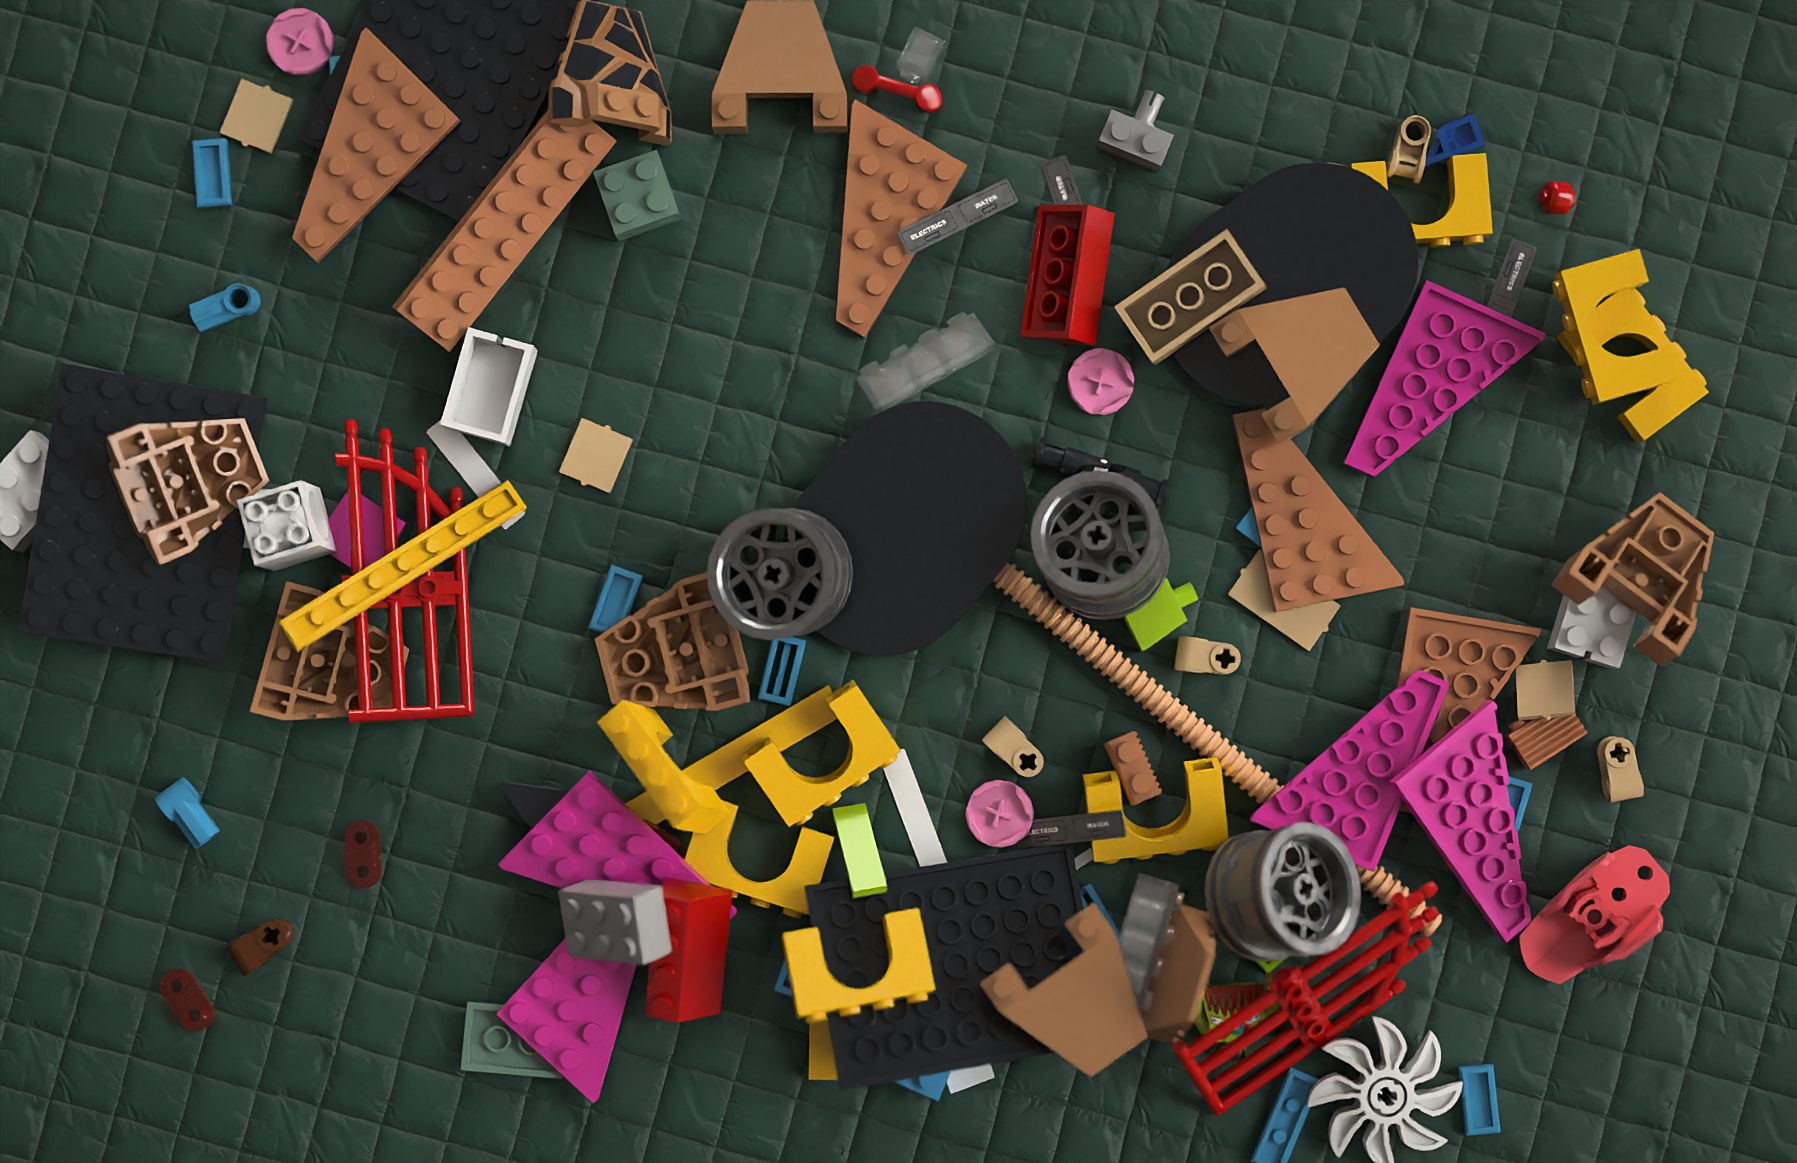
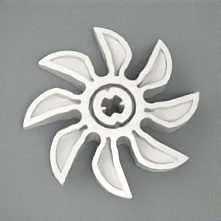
M1372 1016L1380 1045V1063L1373 1065L1368 1048L1357 1040L1338 1038L1327 1042L1321 1049L1351 1064L1360 1072V1075L1356 1080H1351L1337 1072L1323 1076L1310 1090L1307 1107L1338 1099L1355 1097L1353 1105L1336 1110L1331 1117L1328 1138L1332 1150L1340 1158L1355 1131L1362 1125L1364 1120L1370 1119V1123L1362 1138L1367 1154L1375 1163H1395L1389 1144L1388 1127L1396 1123L1401 1140L1411 1148L1432 1150L1442 1146L1448 1140L1418 1124L1409 1116V1113L1414 1108H1418L1431 1116L1446 1112L1459 1098L1462 1081L1431 1089L1414 1091V1086L1417 1083L1433 1078L1439 1069L1441 1050L1437 1038L1429 1030L1414 1057L1407 1063L1404 1069H1399V1065L1407 1050L1403 1035L1391 1022L1381 1017ZM1384 1087L1391 1092V1095L1387 1094L1389 1098L1385 1101L1377 1096L1378 1093L1382 1094L1380 1090Z

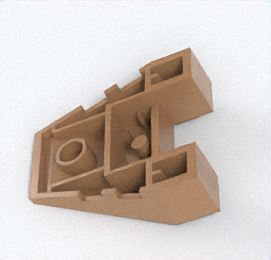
M747 0L712 92V128L714 134H748V98H813L814 134L847 133V92L814 0Z
M1345 287L1237 309L1209 327L1228 359L1258 342L1291 397L1261 414L1280 445L1310 428L1319 415L1380 346Z
M1658 493L1569 558L1552 583V586L1577 605H1580L1595 595L1602 585L1649 621L1633 647L1661 667L1680 655L1695 631L1697 623L1695 614L1697 604L1702 598L1703 590L1701 589L1703 574L1707 572L1714 532L1662 493Z
M1174 901L1171 908H1165L1160 926L1165 927L1164 934L1166 938L1148 998H1144L1142 1006L1138 1005L1147 1036L1171 1045L1179 1041V1038L1182 1039L1184 1031L1187 1032L1195 1022L1215 956V938L1209 937L1210 934L1214 935L1215 929L1210 921L1208 912Z
M1092 903L1065 922V925L1085 952L1032 990H1030L1012 963H1008L980 983L1000 1013L1090 1077L1148 1037L1116 932L1095 903Z

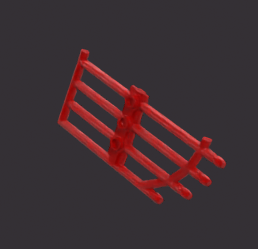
M356 420L345 421V453H335V465L346 466L352 573L349 576H341V582L346 581L365 569L360 469L381 473L385 556L398 548L394 479L416 493L418 535L431 528L430 507L441 520L446 519L464 507L462 506L463 493L461 488H451L449 497L452 505L449 509L429 486L428 466L426 465L427 453L424 447H417L414 450L415 476L394 464L393 447H391L392 434L388 428L380 429L379 443L381 444L379 448L380 459L359 455ZM466 548L453 555L454 571L433 572L432 568L368 608H388L393 707L372 708L367 609L354 617L358 709H348L349 723L475 716ZM455 605L461 704L440 705L435 606ZM401 607H422L427 705L406 706Z
M1433 881L1420 887V890H1415L1407 897H1404V894L1400 892L1393 894L1391 897L1392 907L1349 935L1347 940L1337 949L1321 954L1300 969L1297 965L1290 969L1286 967L1280 969L1273 976V980L1268 983L1270 989L1187 1046L1183 1041H1177L1173 1044V1052L1216 1117L1392 999L1393 995H1397L1405 989L1406 984L1402 978L1394 980L1402 966L1432 945L1429 938L1424 936L1416 940L1413 945L1408 946L1410 936L1422 929L1426 923L1435 920L1439 915L1437 909L1432 906L1422 911L1421 915H1416L1409 920V911L1424 902L1425 898H1430L1438 891ZM1396 921V930L1310 987L1307 980ZM1392 949L1390 959L1322 1005L1319 1004L1318 998ZM1373 987L1363 1002L1330 1023L1327 1017ZM1276 1001L1279 1002L1281 1008L1197 1064L1194 1059L1195 1056ZM1289 1019L1292 1024L1290 1027L1208 1081L1205 1076L1206 1074ZM1299 1037L1302 1043L1222 1098H1219L1217 1095L1218 1091Z

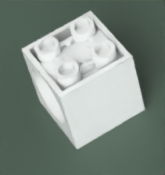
M300 480L237 500L254 565L277 571L337 551L319 487Z

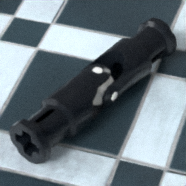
M1040 438L1031 464L1033 467L1041 465L1058 471V475L1066 478L1084 473L1080 468L1083 465H1093V471L1117 473L1130 478L1141 486L1153 500L1157 509L1161 505L1168 484L1166 479L1158 481L1143 476L1139 470L1120 464H1112L1103 458L1071 447L1066 449L1046 443L1044 438Z

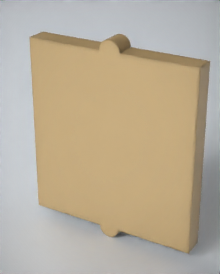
M241 79L220 133L242 142L244 147L251 145L272 154L293 99L272 91L269 86L261 87Z
M582 418L559 472L581 481L583 486L589 484L607 493H611L633 439L612 431L609 425L602 427Z
M1541 660L1540 663L1518 665L1516 667L1518 720L1544 718L1545 721H1549L1552 717L1575 715L1572 660L1557 662Z

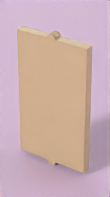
M1260 549L1248 566L1240 570L1241 576L1227 594L1307 651L1311 650L1322 632L1328 631L1327 625L1341 606L1332 600L1274 612Z

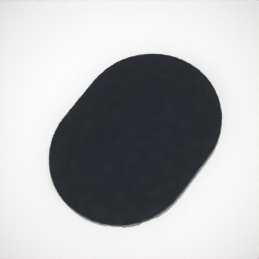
M1312 162L1280 169L1256 182L1197 226L1182 241L1167 267V270L1227 229L1267 287L1266 290L1238 309L1345 287L1376 340L1380 343L1395 329L1411 302L1417 283L1419 262L1417 242L1412 225L1404 209L1391 192L1378 181L1359 170L1334 163ZM1208 329L1173 353L1178 363L1190 377L1208 391L1222 398L1249 405H1272L1281 403L1291 397L1258 342L1228 359L1212 332Z
M919 401L904 403L879 412L864 422L849 436L805 489L794 506L795 509L807 510L825 518L837 528L846 541L852 557L853 580L847 601L837 616L817 631L837 645L863 654L896 655L914 651L931 644L950 631L1004 569L1016 551L1024 531L1027 511V489L1014 451L1005 438L991 424L971 411L955 405ZM787 526L783 542H789ZM808 548L804 552L803 559L808 566L812 567L816 562L817 556L814 550ZM813 585L806 600L813 603L819 589Z

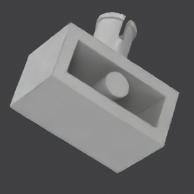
M1144 90V95L1134 117L1111 110L1097 148L1158 173L1174 135L1153 125L1165 98L1157 93L1153 104L1149 106L1154 92Z

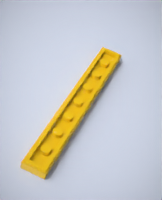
M509 480L279 621V626L295 650L299 652L519 515L527 507Z
M828 685L697 761L682 770V772L694 782L711 786L714 791L749 771L741 755L768 736L778 750L782 752L837 720V716L825 699L833 693L831 687ZM648 791L626 803L650 828L667 819Z

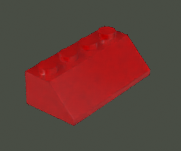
M1088 204L1039 205L1020 337L1069 345H1096L1115 213Z
M667 877L661 887L672 952L649 963L645 1016L678 1023L720 1014L722 1010L733 890Z

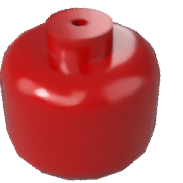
M1549 181L1545 184L1544 189L1540 190L1538 199L1539 202L1543 203V210L1546 213L1565 215L1574 206L1575 192L1572 185L1567 182Z

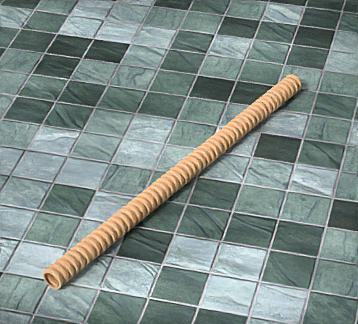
M1007 563L993 580L996 583L995 587L997 589L1001 587L1005 590L1003 592L1004 595L1010 594L1013 602L1018 601L1021 603L1019 606L1021 609L1027 608L1029 610L1027 614L1030 616L1034 614L1037 617L1036 621L1038 623L1040 621L1045 623L1044 628L1048 629L1050 627L1053 630L1052 634L1054 636L1057 634L1061 636V642L1067 641L1070 649L1075 648L1078 650L1076 652L1078 656L1083 654L1086 657L1084 660L1087 663L1091 661L1094 664V669L1100 668L1102 670L1101 674L1103 676L1107 674L1110 677L1109 681L1111 683L1117 682V688H1124L1127 696H1134L1133 701L1136 703L1140 701L1143 704L1141 707L1144 710L1146 708L1151 710V716L1157 715L1159 717L1158 721L1160 723L1164 721L1167 724L1166 728L1168 730L1171 728L1175 730L1174 735H1181L1184 743H1191V749L1195 750L1197 748L1201 757L1204 755L1208 758L1217 757L1221 769L1224 770L1223 775L1226 777L1230 775L1233 783L1238 782L1241 784L1239 788L1241 790L1247 789L1249 791L1248 795L1250 797L1254 795L1257 798L1256 802L1258 804L1261 802L1266 803L1284 787V785L1279 786L1277 784L1278 780L1276 778L1270 779V773L1267 771L1263 773L1260 765H1253V759L1249 758L1247 760L1244 757L1245 753L1243 751L1240 753L1236 751V745L1230 746L1228 744L1229 740L1227 738L1222 739L1219 731L1213 732V726L1210 724L1206 726L1203 718L1197 719L1195 717L1196 712L1192 711L1190 713L1187 710L1188 706L1186 704L1180 705V699L1177 697L1173 699L1170 691H1163V685L1159 684L1157 686L1154 683L1155 679L1153 677L1150 679L1146 677V671L1140 672L1138 670L1139 666L1137 664L1133 666L1130 663L1131 659L1129 657L1123 658V652L1120 650L1116 652L1113 644H1106V638L1102 637L1100 639L1097 636L1098 632L1096 630L1094 632L1090 631V625L1086 624L1084 626L1081 623L1082 619L1080 617L1077 619L1073 617L1074 612L1071 610L1067 612L1063 604L1059 605L1056 603L1058 599L1056 597L1050 598L1048 596L1050 592L1047 590L1043 592L1040 589L1041 585L1039 583L1037 585L1033 584V578L1029 577L1027 579L1024 576L1025 572L1023 570L1020 572L1016 570V564L1011 566ZM1356 865L1360 883L1363 885L1362 889L1364 891H1371L1370 896L1373 898L1378 897L1381 905H1388L1387 909L1393 906L1391 901L1393 894L1400 892L1404 894V897L1410 895L1408 892L1409 888L1407 886L1402 887L1399 879L1394 881L1392 879L1393 874L1390 872L1386 874L1383 866L1376 867L1375 872H1371ZM1425 901L1409 911V920L1416 915H1421L1422 911L1429 908L1425 906ZM1440 913L1435 920L1426 923L1419 930L1421 938L1424 936L1429 937L1442 921Z

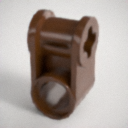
M276 918L262 923L253 931L235 940L225 949L245 977L288 946L293 940L294 929L287 920ZM278 928L281 934L277 936V940L272 941L270 935H272L274 929Z

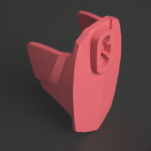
M1628 845L1612 853L1607 852L1577 874L1520 933V950L1527 969L1547 981L1561 984L1585 969L1605 965L1613 960L1624 959L1648 942L1662 929L1663 917L1659 912V908L1670 894L1669 876L1646 849ZM1642 866H1646L1649 869V876L1645 879H1641L1638 876V869ZM1618 887L1623 888V897L1620 900H1614L1611 896L1612 890Z

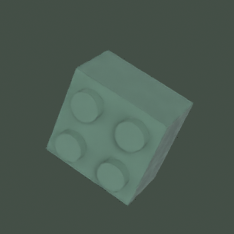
M657 150L593 172L618 241L682 219Z

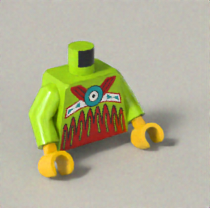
M1269 972L1266 975L1267 988L1266 984L1262 981L1206 985L1193 1024L1202 1035L1268 991L1270 989L1268 983L1273 980L1272 973ZM1276 1001L1218 1042L1229 1043L1278 1010L1280 1007L1279 1002ZM1246 1048L1228 1059V1061H1239L1247 1056Z

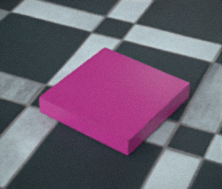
M346 492L328 519L337 550L329 554L351 568L348 495ZM361 494L365 568L385 556L383 512L381 506ZM396 517L397 538H399L407 523Z

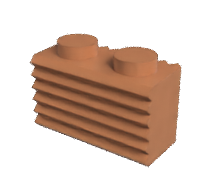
M1575 714L1574 716L1552 717L1549 721H1545L1544 718L1517 719L1508 725L1511 731L1506 733L1504 737L1524 768L1532 770L1586 735L1587 730Z
M1134 731L1103 743L1114 770L1117 771L1127 800L1132 806L1157 796L1162 791V789L1158 788L1159 783L1155 781L1157 777L1153 775L1154 770L1150 769L1151 764L1147 763L1149 758L1145 757L1146 752L1142 750L1143 745L1139 744L1140 739L1136 738L1138 733Z

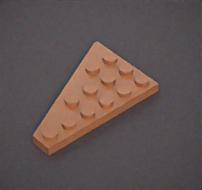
M367 27L361 32L292 236L317 263L460 122L459 118Z
M856 99L852 104L836 322L866 338L916 254L909 255L897 234L898 231L942 210L967 169V165Z
M1266 408L1232 415L1274 612L1404 585L1403 577L1294 442L1290 439L1281 445L1278 443L1261 415L1267 411Z
M1409 608L1396 687L1416 670L1449 682L1422 754L1486 700L1495 699L1514 669L1521 663L1529 648L1539 638L1541 629ZM1402 801L1399 811L1411 813L1404 801Z

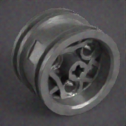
M1105 471L1084 472L1069 477L1048 492L1040 502L1033 517L1031 544L1038 566L1044 574L1052 593L1060 603L1072 612L1087 618L1100 620L1121 618L1138 611L1148 604L1161 589L1167 576L1170 562L1168 540L1153 500L1141 486L1130 478ZM1107 510L1119 511L1114 519L1106 520L1103 518ZM1147 530V538L1135 543L1132 542V532ZM1064 550H1076L1075 555L1071 559H1060V555ZM1123 563L1132 565V568L1126 573H1116L1119 565ZM1082 578L1095 579L1097 582H1082Z
M795 508L753 511L736 519L717 538L709 555L707 568L708 588L713 603L722 617L736 630L744 634L765 640L805 635L824 627L844 607L852 587V557L846 541L837 528L825 518L815 513ZM778 524L787 526L789 542L775 541ZM751 546H754L759 552V559L755 564H751L747 559V550ZM808 548L814 550L817 556L816 562L812 567L808 566L803 559L804 552ZM747 583L754 597L753 600H750L747 596L743 584ZM814 585L819 591L812 603L807 601L806 597ZM778 598L782 599L786 604V612L783 616H778L773 608L774 602Z
M1296 823L1273 830L1245 832L1229 838L1212 857L1205 884L1206 907L1218 937L1232 952L1241 958L1251 961L1278 960L1291 955L1310 956L1325 954L1337 949L1347 940L1354 929L1360 910V880L1352 856L1337 835L1327 828L1314 823Z

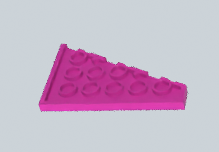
M1426 280L1343 464L1372 478L1375 477L1542 342L1546 334Z
M1416 670L1251 815L1249 821L1270 830L1296 823H1314L1323 826L1337 835L1352 856L1355 865L1375 872L1403 801L1390 781L1421 756L1449 682Z
M1486 700L1392 779L1390 783L1500 941L1507 943L1532 920L1530 908L1526 902V883L1522 881L1519 859L1522 858L1518 833L1514 827V808L1510 807L1507 790L1509 777L1506 759L1502 753V734L1498 733L1495 716L1497 705L1492 700Z
M590 770L498 864L503 870L562 889L585 879L662 885L667 877L712 886ZM731 905L730 919L737 912V909L733 905Z
M565 938L496 1015L594 1104L600 1096L637 964L569 957Z

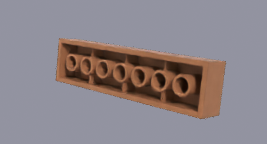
M548 109L392 307L450 352L617 140L592 120L580 128L549 122Z

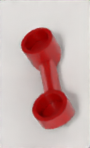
M870 65L858 67L852 75L853 87L861 94H870L876 88L916 100L918 109L926 114L935 113L942 105V94L932 84L916 87L878 75L877 70Z

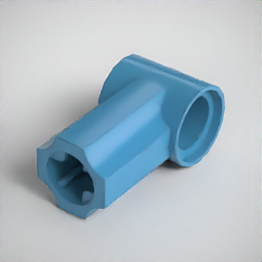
M236 283L230 285L222 292L190 304V314L199 332H204L241 316L254 314L260 307L261 299L254 288ZM245 291L248 295V303L239 309L235 302L236 296L240 292Z
M182 777L155 797V801L162 812L171 821L177 823L195 849L207 843L220 832L217 825L200 804L201 798L186 778Z

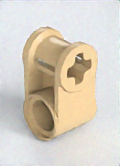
M1413 115L1408 117L1398 127L1387 163V177L1398 175L1411 178L1414 183H1420L1431 134L1430 124L1425 118ZM1408 125L1419 127L1421 130L1420 140L1413 141L1407 137L1405 131Z
M1178 636L1174 670L1227 675L1239 667L1241 661L1240 653L1233 645L1212 642L1201 638ZM1223 650H1227L1228 656L1234 658V662L1229 663L1226 669L1221 668V662L1215 659L1216 655H1221Z
M1006 716L982 739L1000 759L1005 760L1021 776H1035L1043 768L1044 760L1040 751L1026 739L1027 736ZM1032 753L1035 754L1037 757L1034 761L1037 765L1036 769L1027 768L1022 770L1020 766L1023 761L1020 759V756L1022 754L1030 756Z
M1608 736L1603 738L1597 746V757L1605 799L1608 803L1642 797L1644 794L1643 781L1638 770L1633 744L1622 737ZM1615 746L1621 748V753L1616 754V758L1610 756V751L1615 750Z

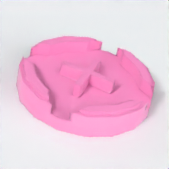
M305 8L290 9L279 14L266 35L267 51L272 61L284 72L295 76L311 75L321 70L329 61V57H331L334 49L333 33L328 23L317 13Z
M1096 348L1084 352L1074 361L1068 373L1067 387L1071 399L1081 410L1091 415L1105 416L1117 412L1128 402L1133 392L1134 375L1131 366L1121 354L1115 351Z
M994 780L981 785L970 797L971 799L966 808V819L968 828L976 839L988 846L1003 848L1016 844L1027 835L1032 826L1034 810L1031 799L1023 788L1013 782Z

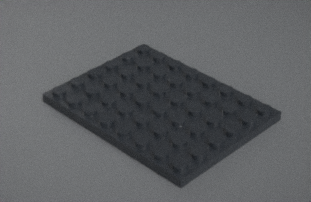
M370 0L297 139L319 151L322 150L361 32L367 27L460 120L393 189L459 222L529 134L549 95L551 81L557 77L560 68L558 60L560 54L566 50L569 41L566 36L577 3L580 0Z
M62 363L18 632L224 663L245 537V528L240 510L234 509L221 521L222 524L217 529L209 531L197 542L199 545L191 552L157 565L148 552L143 538H138L134 532L110 473L109 463L111 459L107 452L106 437L137 424L245 418L258 451L267 398Z
M1071 843L886 872L884 877L887 892L857 898L852 896L848 879L804 887L811 928H818L824 963L827 971L836 982L850 989H866L878 984L886 975L889 965V953L882 918L885 914L919 908L935 990L931 994H927L928 1000L908 1004L907 998L894 1000V1006L886 1009L874 1010L873 1005L859 1007L860 1013L840 1017L839 1011L826 1014L839 1091L1056 1053L1000 1013L980 983L1008 963H1012L1030 990H1032L1085 952L1065 925V922L1084 910Z

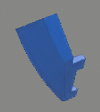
M1474 114L1445 124L1438 130L1428 156H1426V167L1447 161L1452 156L1463 155L1486 146Z

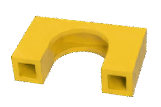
M1486 153L1455 155L1447 161L1450 192L1447 212L1442 219L1432 224L1416 225L1411 223L1417 244L1430 243V248H1441L1450 246V241L1463 240L1464 245H1478L1484 243V238H1488L1493 233ZM1385 161L1352 163L1349 166L1372 177L1388 190Z
M1640 249L1566 269L1554 276L1556 280L1552 283L1554 295L1557 301L1562 300L1565 314H1562L1565 331L1568 334H1572L1575 344L1572 347L1573 359L1577 366L1581 365L1584 379L1581 380L1582 389L1587 399L1591 398L1592 405L1678 380L1669 347L1633 357H1620L1606 351L1598 343L1593 333L1592 317L1601 299L1649 282Z
M1635 288L1615 293L1596 306L1592 317V329L1596 340L1602 346L1610 339L1629 337L1640 341L1650 351L1669 347L1678 380L1651 388L1644 397L1617 416L1635 442L1639 443L1646 440L1709 392L1705 388L1707 384L1705 378L1697 369L1692 370L1684 360L1686 354L1676 342H1670L1664 334L1666 328L1657 316L1649 314L1643 306L1646 304L1643 296ZM1564 330L1556 337L1573 358L1572 347L1575 346L1571 333L1568 334Z
M851 680L825 698L846 729L849 738L847 756L841 766L834 772L822 777H808L799 774L790 767L769 736L741 755L744 763L788 827L793 824L799 826L813 816L812 811L821 805L827 807L841 797L840 792L849 786L855 788L863 784L869 778L868 773L877 767L883 769L891 765L897 759L896 755L901 752L854 680Z
M622 700L598 721V724L674 828L706 835L730 814L728 808L711 786L699 784L691 780L665 753L661 745L670 739L673 734L655 709Z
M1218 758L1184 761L1187 799L1185 807L1177 819L1163 827L1145 828L1131 822L1123 813L1126 837L1090 841L1094 862L1112 864L1124 858L1148 859L1155 854L1162 853L1181 855L1186 853L1187 850L1193 849L1205 851L1219 849L1228 840L1222 769ZM1116 770L1083 775L1087 814L1115 810L1123 811L1120 782Z
M722 800L730 814L706 835L693 832L685 861L708 883L717 885L720 888L733 890L732 897L737 898L738 894L742 893L751 896L750 903L769 909L772 903L784 907L782 913L801 919L803 914L809 915L804 887L820 884L835 836L803 826L787 870L773 880L764 882L752 881L740 875L729 860L727 845L739 805Z
M919 908L885 914L882 918L889 953V965L884 978L878 984L866 989L847 988L831 977L824 963L817 927L783 933L781 940L796 1018H805L806 1023L826 1020L827 1013L839 1011L840 1017L860 1013L859 1007L873 1005L874 1010H881L893 1007L894 1000L907 998L908 1004L928 1000L927 994H931L935 990Z

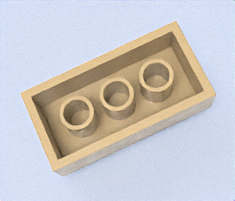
M1226 229L1117 304L1115 309L1151 362L1157 365L1208 330L1211 325L1259 295L1267 287Z

